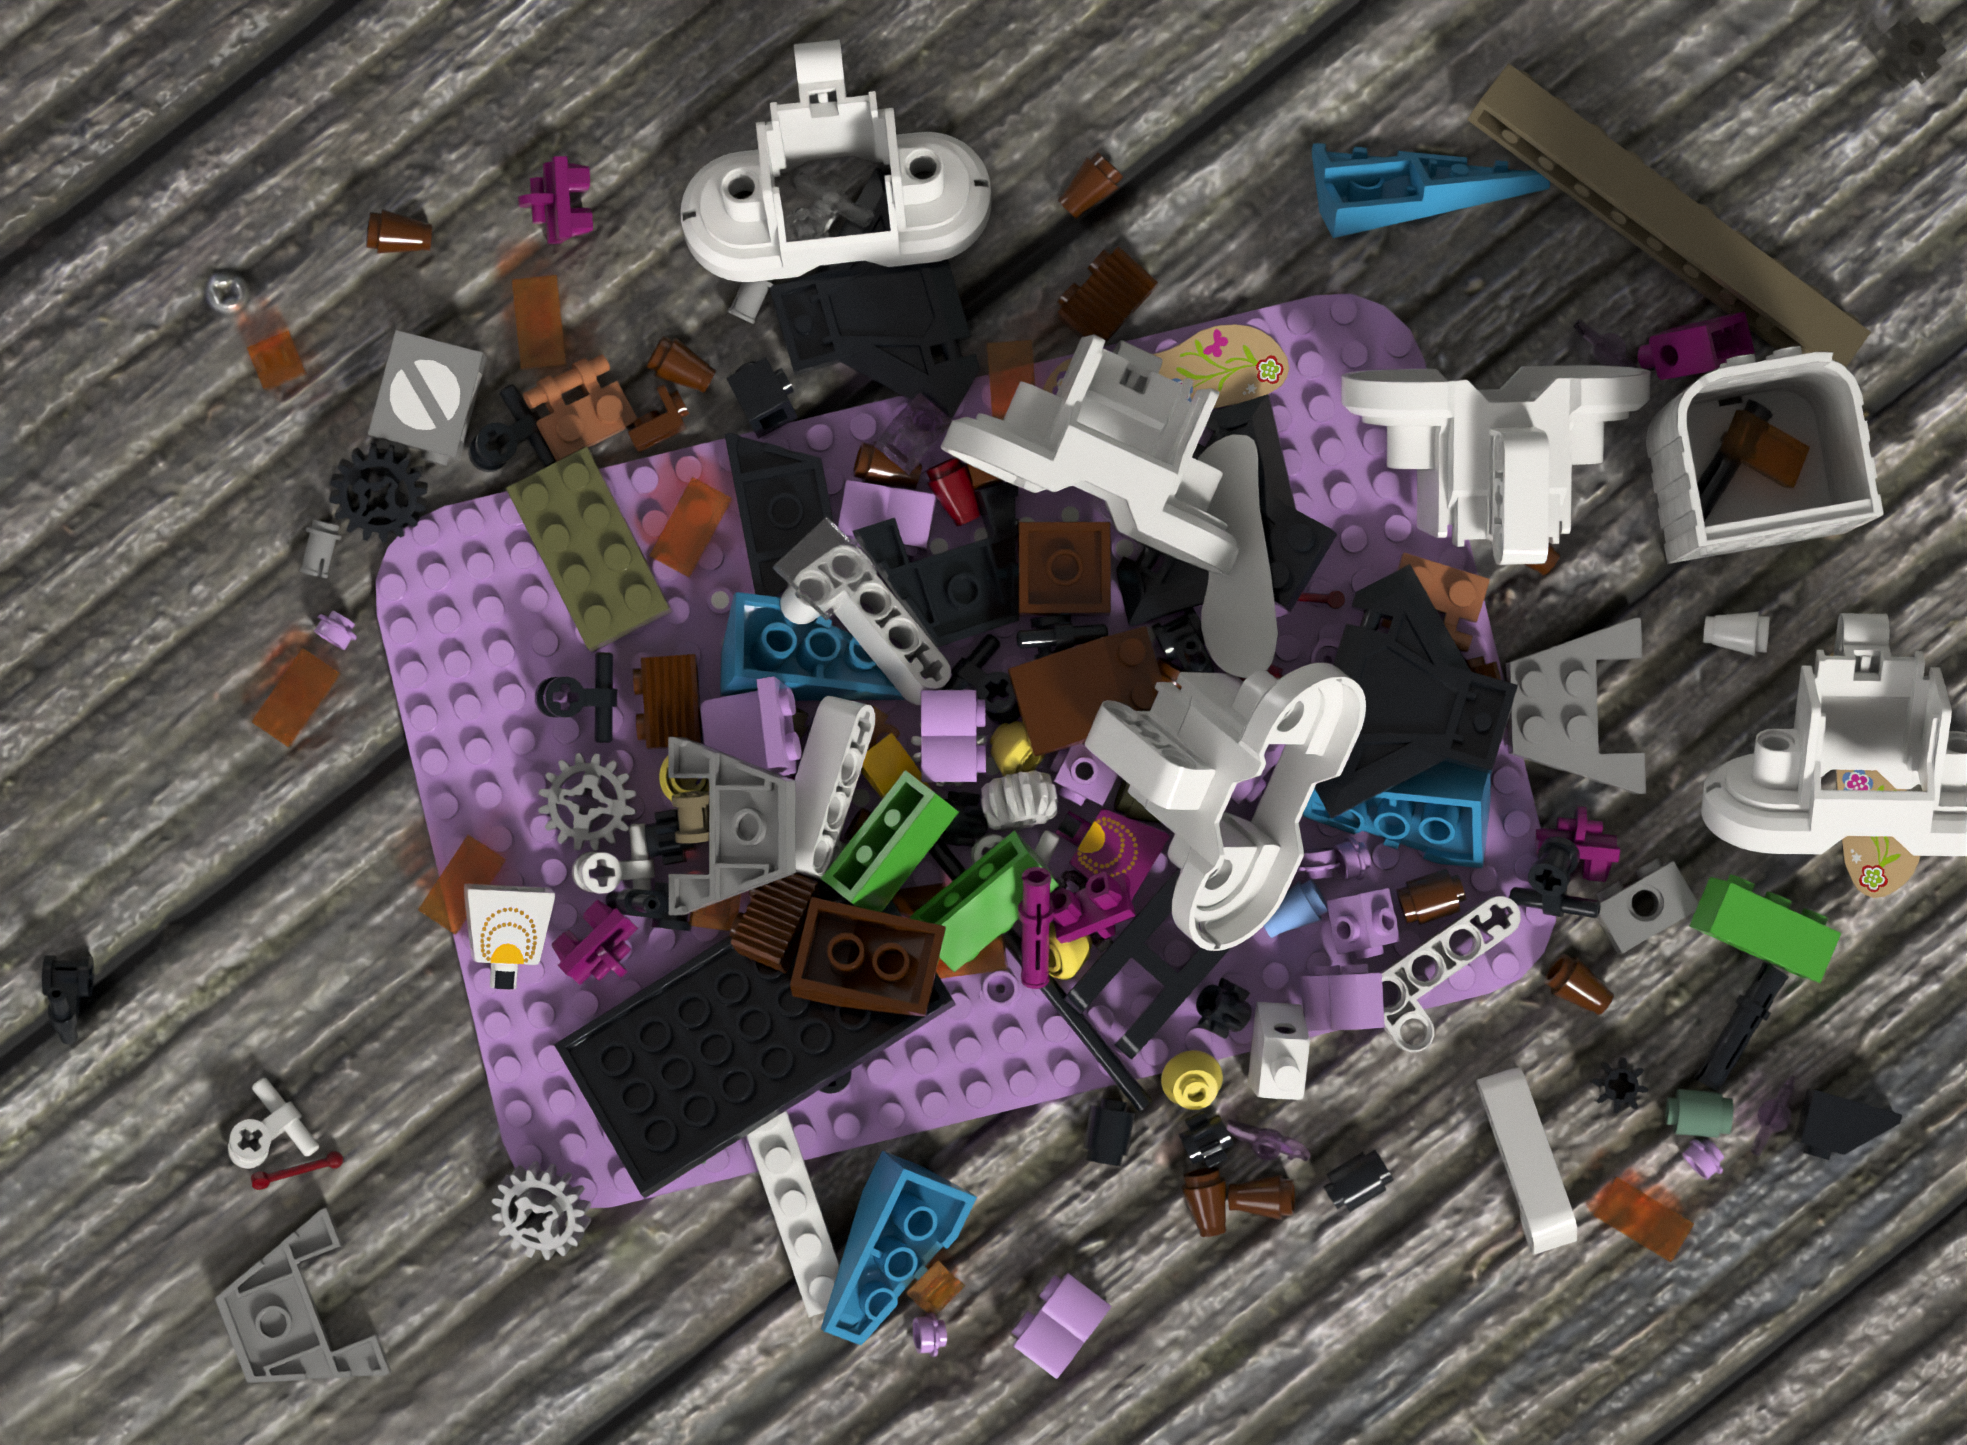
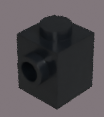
M766 357L757 362L751 361L743 364L735 371V374L726 378L758 439L798 418L787 397L794 390L782 368L773 371Z

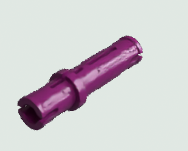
M1032 867L1025 870L1022 874L1023 900L1018 905V918L1022 922L1021 982L1028 988L1039 989L1045 987L1050 980L1049 923L1054 918V904L1050 900V872L1045 868Z

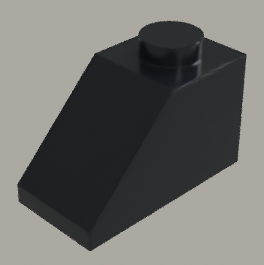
M1807 1089L1793 1141L1805 1144L1803 1153L1830 1160L1832 1152L1845 1155L1897 1126L1901 1122L1902 1114L1821 1091Z

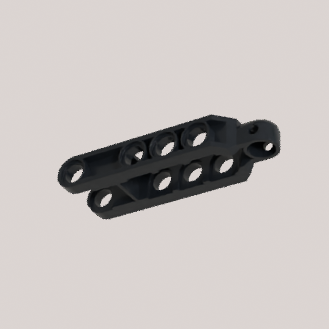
M1179 868L1063 999L1076 1012L1081 1014L1130 958H1133L1164 986L1163 989L1141 1012L1139 1018L1114 1044L1131 1060L1229 951V949L1211 951L1200 947L1177 973L1144 944L1172 912L1174 889L1181 871Z

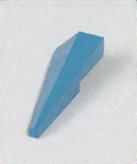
M1316 143L1312 146V161L1319 213L1332 238L1550 189L1551 182L1536 170L1509 169L1508 161L1496 160L1493 167L1468 165L1467 157L1398 151L1397 156L1379 157L1369 156L1367 148L1354 147L1352 154L1327 152L1326 144Z

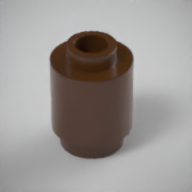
M1447 869L1406 881V887L1396 890L1407 924L1418 921L1419 925L1461 912L1459 902L1466 900L1459 875L1450 877Z

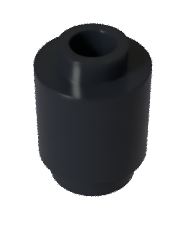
M1101 1098L1100 1106L1090 1105L1083 1147L1088 1149L1087 1161L1122 1166L1123 1156H1128L1135 1117L1134 1112L1126 1111L1128 1102Z
M1374 1149L1366 1155L1362 1151L1328 1172L1326 1175L1330 1183L1323 1186L1337 1210L1345 1205L1351 1213L1386 1191L1385 1186L1394 1181Z

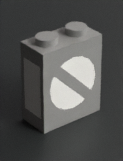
M395 330L368 435L371 438L379 440L377 447L386 451L390 444L395 445V453L403 455L405 447L421 451V460L447 466L448 459L460 461L487 361L485 354Z

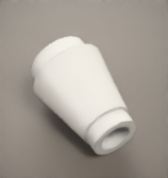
M1759 611L1715 615V617L1706 616L1703 643H1712V645L1755 656V652L1767 653L1770 617L1759 616Z

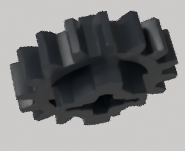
M371 443L367 455H364L359 448H355L351 455L353 463L342 458L338 465V469L342 474L332 475L330 485L337 489L330 493L329 503L341 504L336 509L334 515L336 520L347 517L349 523L346 531L351 533L357 527L364 529L363 540L366 541L371 537L372 532H378L382 542H387L389 531L392 530L400 538L403 537L406 528L405 522L416 527L420 517L415 511L425 512L427 500L420 496L427 494L428 483L417 482L422 476L423 468L422 466H415L413 468L408 466L411 454L408 452L400 458L394 456L395 445L390 444L386 453H379L376 443ZM377 466H378V467H385V468H381V469H370L369 467H377ZM402 479L408 489V501L405 500L406 495L399 491V483ZM389 483L386 495L380 494L369 503L371 491L377 492ZM349 484L353 486L352 491L358 494L359 501L356 506L350 498ZM381 516H387V517H388V518H383V519L372 518V517H381Z

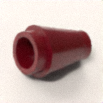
M953 457L926 470L930 480L926 484L936 495V498L951 519H953L956 527L981 516L977 508L978 504L967 464L962 465L960 459Z

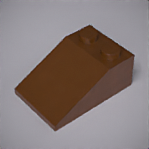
M1146 626L1105 636L1008 669L1033 757L1085 743L1103 701H1116L1129 706L1135 711H1150L1159 692L1155 689L1156 683L1163 682Z
M811 897L790 983L792 995L840 1007L926 1017L946 926Z

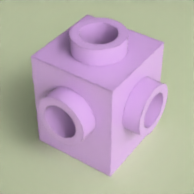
M1085 743L1072 746L1070 749L1059 750L1049 769L1057 773L1053 783L1061 786L1058 795L1080 806L1087 799L1102 807L1118 776L1116 772L1095 756L1085 746ZM1079 764H1087L1091 767L1092 776L1090 779L1082 780L1077 777L1075 770Z
M1389 888L1326 901L1337 954L1356 951L1357 959L1384 954L1382 945L1400 941L1397 918L1394 913Z

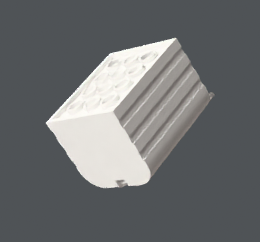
M1801 346L1775 350L1773 355L1766 356V360L1756 362L1754 354L1726 359L1727 363L1720 364V368L1703 375L1656 413L1647 431L1646 446L1648 458H1651L1653 468L1651 476L1654 492L1658 496V515L1661 529L1664 530L1666 541L1664 548L1667 564L1845 534L1884 515L1880 494L1878 495L1875 479L1877 474L1874 458H1871L1869 449L1870 435L1867 421H1864L1862 405H1864L1862 392L1854 375L1844 365L1832 359V352L1802 354ZM1741 396L1742 403L1719 407L1718 400ZM1749 399L1754 400L1768 408L1773 416L1769 419L1752 447L1755 449L1751 458L1743 460L1725 492L1721 495L1704 522L1697 482L1722 443L1719 439L1722 434L1730 432L1747 405L1746 402Z

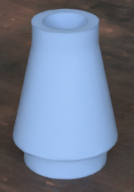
M1310 879L1303 884L1298 881L1287 891L1277 911L1264 925L1271 938L1280 933L1322 920L1321 915L1328 911L1327 903L1314 881Z

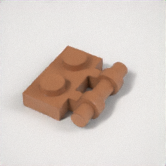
M603 354L589 361L583 358L573 363L571 370L555 378L549 375L538 380L536 387L523 393L524 400L530 409L545 403L550 412L549 415L539 419L536 425L556 461L585 447L589 448L633 426V422L638 419L617 381L601 389L596 377L610 370L609 363ZM580 385L586 397L566 406L561 394Z
M1403 553L1397 570L1409 564L1411 565L1436 611L1445 614L1443 623L1460 651L1468 652L1473 635L1457 631V624L1459 618L1477 623L1490 579ZM1382 619L1381 626L1390 629L1392 621Z

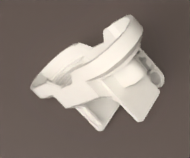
M840 39L794 44L800 102L777 105V102L770 103L772 121L766 122V124L765 121L756 122L758 150L730 153L706 164L691 179L681 203L683 233L687 246L694 258L711 273L737 282L799 277L819 265L864 260L886 267L946 260L962 253L979 238L989 220L992 204L991 186L986 167L980 157L967 144L952 136L936 132L896 135L894 108L878 110L875 91L869 92V95L847 97ZM856 156L877 163L884 162V165H890L891 175H885L891 231L787 242L779 187H775L774 177H780V173L789 172L809 160ZM923 171L934 173V175L927 179L914 177L916 173ZM974 181H980L981 186H975ZM741 191L753 192L752 195L745 199L733 197V195ZM696 211V217H691V212Z
M1096 335L1082 337L1056 395L1020 381L1003 420L978 413L976 419L963 417L951 422L941 445V449L950 455L1032 493H1038L1046 489L1051 492H1057L1074 486L1105 500L1116 531L1199 568L1219 575L1229 576L1240 551L1235 538L1226 532L1228 525L1222 520L1206 513L1223 473L1192 458L1218 399L1219 392L1212 388L1197 390L1192 401H1187L1186 398L1194 381L1186 378L1180 384L1158 374L1162 365V358L1123 340H1120L1113 352L1103 349L1106 341Z
M1521 366L1500 389L1477 390L1468 380L1448 381L1435 368L1368 370L1345 373L1341 376L1342 405L1351 413L1362 416L1363 423L1387 426V467L1394 469H1417L1418 529L1436 538L1447 537V525H1452V544L1457 547H1464V540L1487 539L1492 541L1493 556L1497 565L1545 563L1548 555V543L1559 544V534H1569L1571 531L1572 465L1603 463L1604 421L1629 418L1630 411L1639 410L1650 400V371L1623 366Z
M1840 613L1837 623L1834 656H1825L1824 650H1817L1814 674L1812 666H1801L1794 729H1766L1756 735L1753 754L1737 757L1713 769L1704 782L1701 807L1702 818L1706 826L1716 836L1734 846L1761 853L1823 854L1846 836H1893L1913 856H1967V733L1949 731L1952 711L1941 668L1930 667L1929 676H1924L1925 659L1922 651H1915V657H1892L1889 648L1890 629L1887 614ZM1830 770H1877L1896 789H1912L1916 785L1921 784L1922 791L1821 790V777Z
M1323 662L1309 664L1286 674L1279 680L1268 671L1259 670L1249 675L1244 682L1237 676L1229 673L1180 672L1176 682L1182 686L1181 690L1171 682L1156 683L1155 689L1159 692L1150 711H1135L1127 705L1111 700L1103 701L1085 741V746L1130 784L1128 793L1175 833L1169 846L1168 858L1181 871L1174 889L1172 916L1176 926L1203 949L1211 951L1225 950L1244 942L1259 931L1277 911L1304 856L1299 821L1317 783L1341 776L1357 741L1365 718V695L1358 683L1332 664ZM1286 744L1251 822L1225 812L1236 784L1262 774L1266 765L1264 753L1268 745Z

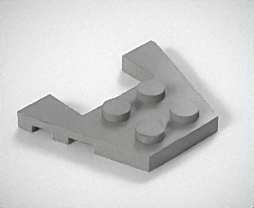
M1632 618L1506 663V682L1518 685L1507 722L1508 754L1561 771L1577 774L1601 784H1608L1623 789L1632 794H1646L1645 753L1600 754L1598 746L1596 660L1641 659V618Z
M668 737V778L709 779V874H669V915H685L795 874V780L688 738Z
M329 1207L318 1211L311 1219L215 1297L247 1383L384 1376L392 1372L378 1334L337 1350L332 1349L299 1264L301 1261L343 1245Z

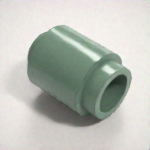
M1677 1089L1675 1098H1667L1665 1123L1673 1125L1674 1134L1718 1138L1719 1134H1730L1733 1122L1732 1098L1722 1097V1093L1684 1089Z

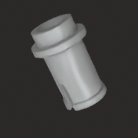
M773 280L742 282L727 312L754 324V319L769 287L775 286V284H772Z
M313 519L312 526L306 527V532L310 534L299 572L328 578V570L336 539L341 540L342 537L338 534L339 525Z

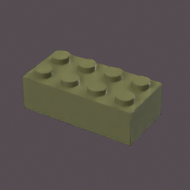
M587 447L506 487L589 651L593 653L673 612L600 468Z

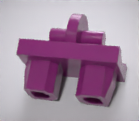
M554 156L551 162L543 163V178H530L531 194L518 196L519 207L532 209L533 224L546 223L547 244H561L571 237L584 235L593 230L591 208H570V192H586L589 190V166L568 163L567 156Z
M1576 806L1574 818L1558 817L1556 829H1536L1535 847L1537 855L1542 843L1550 837H1563L1570 840L1580 852V859H1583L1582 878L1588 881H1607L1612 862L1619 863L1620 847H1617L1616 835L1602 834L1603 821L1587 820V807Z
M1103 871L1091 876L1086 883V888L1072 893L1070 890L1061 888L1051 892L1050 900L1054 904L1053 919L1056 939L1061 944L1069 943L1096 931L1104 939L1114 936L1116 933V923L1135 916V909L1130 897L1131 883L1127 875L1121 873L1111 877Z
M596 900L583 915V919L594 930L582 942L573 932L568 930L563 932L551 945L561 961L557 966L579 985L591 974L600 981L611 969L622 978L628 971L620 961L632 950L625 941L638 929L617 908L613 910L601 901Z

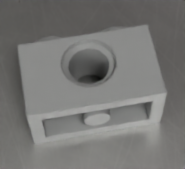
M1659 858L1654 859L1635 871L1638 879L1624 887L1620 881H1616L1596 893L1601 903V910L1597 920L1616 953L1628 951L1696 911L1698 902L1674 861L1662 864ZM1640 890L1650 893L1654 900L1653 910L1644 917L1636 914L1632 908V898Z

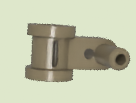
M691 791L672 795V806L677 807L679 830L675 832L676 842L700 843L709 841V791Z

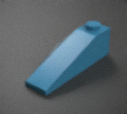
M736 592L733 595L721 650L720 696L726 697L758 691L756 679L774 676L791 688L795 701H822L827 696L846 700H906L853 635L831 625L832 620L819 616L810 623L796 624L788 620L781 611L780 597Z
M1443 761L1333 819L1329 816L1314 789L1303 812V817L1351 834L1364 831L1385 838L1383 845L1398 849L1399 845L1402 844L1425 852L1423 859L1437 864L1483 868L1491 803L1490 774Z
M882 1151L862 1191L821 1329L826 1333L862 1345L898 1305L897 1298L914 1279L919 1281L926 1274L928 1269L925 1266L944 1246L948 1249L958 1238L977 1197L916 1163Z

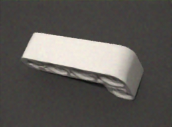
M839 546L832 549L801 571L783 593L780 600L781 611L793 623H810L831 609L908 702L921 705V690H941L949 681L951 669L947 659L856 550L847 546ZM832 568L840 570L846 579L837 577ZM799 592L807 593L813 600V603L805 601ZM860 603L869 605L874 614L866 612ZM889 638L899 641L903 649L895 647Z
M827 696L823 698L817 708L795 777L796 873L804 877L823 881L821 879L822 876L847 846V844L839 841L875 726V712L871 705Z
M1495 896L1483 900L1379 972L1382 973V982L1390 981L1398 990L1397 1001L1392 1006L1384 1007V1029L1400 1049L1408 1052H1420L1425 1050L1433 1041L1434 1026L1417 999L1511 935L1518 928L1521 920L1520 910L1512 899L1504 896ZM1492 905L1497 909L1506 908L1508 914L1504 917V921L1507 925L1502 928L1499 924H1495L1482 931L1489 936V939L1484 942L1480 930L1471 924L1470 920L1475 917L1477 924H1482L1491 918L1492 912L1489 908ZM1459 929L1467 931L1472 937L1471 950L1462 956L1455 954L1449 946L1450 936ZM1421 955L1429 956L1435 964V973L1427 981L1417 980L1412 973L1413 961ZM1415 1018L1422 1023L1424 1035L1418 1043L1409 1045L1402 1040L1400 1029L1406 1020Z
M1518 1066L1477 1079L1479 1094L1520 1208V1219L1531 1253L1535 1255L1576 1242V1220L1522 1068Z

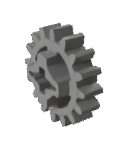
M581 753L575 755L574 766H570L566 761L560 760L558 763L562 773L557 776L547 772L545 776L552 783L550 789H539L538 792L539 795L548 798V804L538 808L539 813L550 814L552 818L544 826L545 829L550 831L559 828L561 832L557 841L563 844L572 837L574 838V849L579 851L582 849L585 841L590 842L593 851L600 850V839L604 837L609 843L615 844L617 840L613 832L617 828L628 832L629 826L623 821L625 815H636L637 812L636 809L627 806V800L637 796L635 790L624 789L623 785L631 778L629 774L625 773L616 776L614 772L617 769L618 763L612 760L606 767L601 766V755L596 753L593 755L591 763H586ZM585 772L582 783L571 790L562 788L563 784L570 777ZM602 775L614 786L618 800L608 798L602 790ZM592 789V797L601 803L608 804V807L598 806V808H590L588 815H583V807L567 798L568 796L576 798L578 796H585L587 790ZM558 804L567 806L573 814V829L562 819ZM604 814L614 816L607 826L598 831L590 832L593 821Z
M538 1161L533 1162L527 1171L521 1165L517 1166L510 1176L506 1175L498 1186V1192L492 1198V1203L498 1206L492 1215V1219L503 1221L504 1223L498 1232L499 1235L507 1236L511 1234L514 1238L511 1248L516 1249L521 1244L526 1246L527 1257L532 1258L537 1250H541L545 1260H550L555 1251L561 1256L566 1255L572 1245L577 1246L585 1235L584 1231L591 1222V1218L585 1215L591 1207V1202L579 1199V1196L585 1189L584 1186L577 1185L572 1187L569 1184L572 1178V1173L570 1172L565 1173L562 1177L556 1175V1164L551 1163L546 1171L541 1170Z

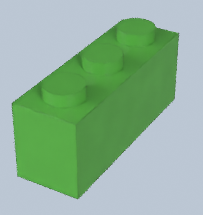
M905 770L821 879L856 907L882 912L959 812Z
M1014 830L911 915L910 919L946 926L939 958L955 972L965 963L976 958L984 947L1000 934L1011 929L1019 919L1018 905L1023 900L1022 874L1025 870L1032 867H1041L1048 870L1051 877L1050 893L1059 884L1046 863Z
M1730 874L1727 881L1714 877L1709 878L1689 927L1798 977L1821 983L1841 936L1840 932L1826 926L1829 918L1806 908H1803L1801 914L1789 909L1792 901L1769 891H1766L1764 897L1752 892L1755 884L1738 876Z

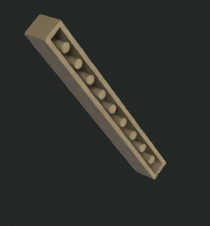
M1508 63L1467 118L1468 121L1725 312L1734 314L1745 311L1749 329L1775 349L1801 346L1802 354L1832 352V359L1847 367L1871 332L1861 325L1857 317L1839 309L1827 300L1818 288L1804 283L1792 274L1783 262L1769 257L1753 245L1752 241L1745 234L1734 231L1718 219L1709 207L1698 204L1680 191V188L1674 181L1660 176L1645 165L1636 153L1625 150L1610 139L1601 127L1587 122L1575 113L1566 101L1552 96L1536 84L1535 80L1528 73L1517 70Z

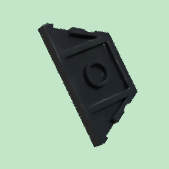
M734 433L724 434L754 591L756 595L775 597L785 590L801 571L832 549L839 547L822 459L802 452L798 453L784 449L777 445L744 438Z

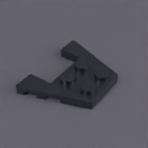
M1005 482L974 492L988 535L986 539L914 562H909L895 518L852 531L854 538L901 605L936 647L1019 621V563H1016V536L1019 535V519L1015 518V497L1018 496V486Z

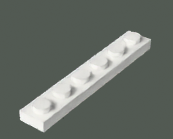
M786 1110L746 1136L808 1317L810 1318L826 1312L840 1264Z

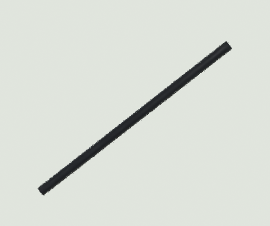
M939 837L928 852L948 877L954 881L966 869L947 845L942 843V839ZM1012 927L1007 932L1000 934L998 938L1022 967V938ZM1050 975L1049 983L1045 987L1039 988L1135 1108L1139 1112L1153 1101L1083 1013L1079 1014L1063 1000L1067 995L1066 992Z

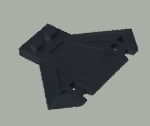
M877 167L875 168L836 237L891 231L885 175L890 174ZM948 259L886 267L865 260L820 265L814 275L769 287L794 375L842 363L951 421L980 371L976 354L963 357L959 341L968 339L971 335ZM941 347L945 362L934 364L930 350Z
M1267 394L1211 412L1205 427L1213 431V434L1206 446L1197 444L1192 458L1198 460L1206 448L1226 436L1234 434L1247 435L1254 440L1258 453L1259 507L1272 576L1274 602L1281 608L1291 612L1337 534L1333 529L1297 511L1271 399ZM1134 540L1144 547L1137 560L1133 561L1124 556L1116 568L1129 626L1203 605L1209 580V571ZM1161 556L1165 558V561L1159 571L1155 573L1151 570Z
M1410 564L1357 591L1351 608L1362 611L1364 614L1360 626L1345 625L1333 665L1360 685L1365 695L1366 712L1362 729L1341 776L1317 783L1314 788L1331 819L1443 761L1492 774L1518 688L1516 684L1471 672ZM1381 618L1392 621L1388 634L1377 631Z

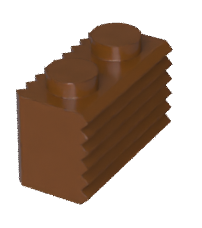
M1119 246L1112 254L1104 249L1087 268L1092 273L1089 279L1081 287L1074 282L1057 301L1062 306L1057 313V317L1080 339L1096 335L1106 340V343L1158 286V282Z
M695 654L642 657L641 668H633L634 694L643 695L644 713H636L638 741L646 740V748L648 750L667 749L668 737H685L703 744L697 656Z
M797 873L749 890L750 904L747 906L745 913L740 912L737 914L730 929L731 945L740 955L787 973L800 946L811 897L822 899L825 891L817 881Z

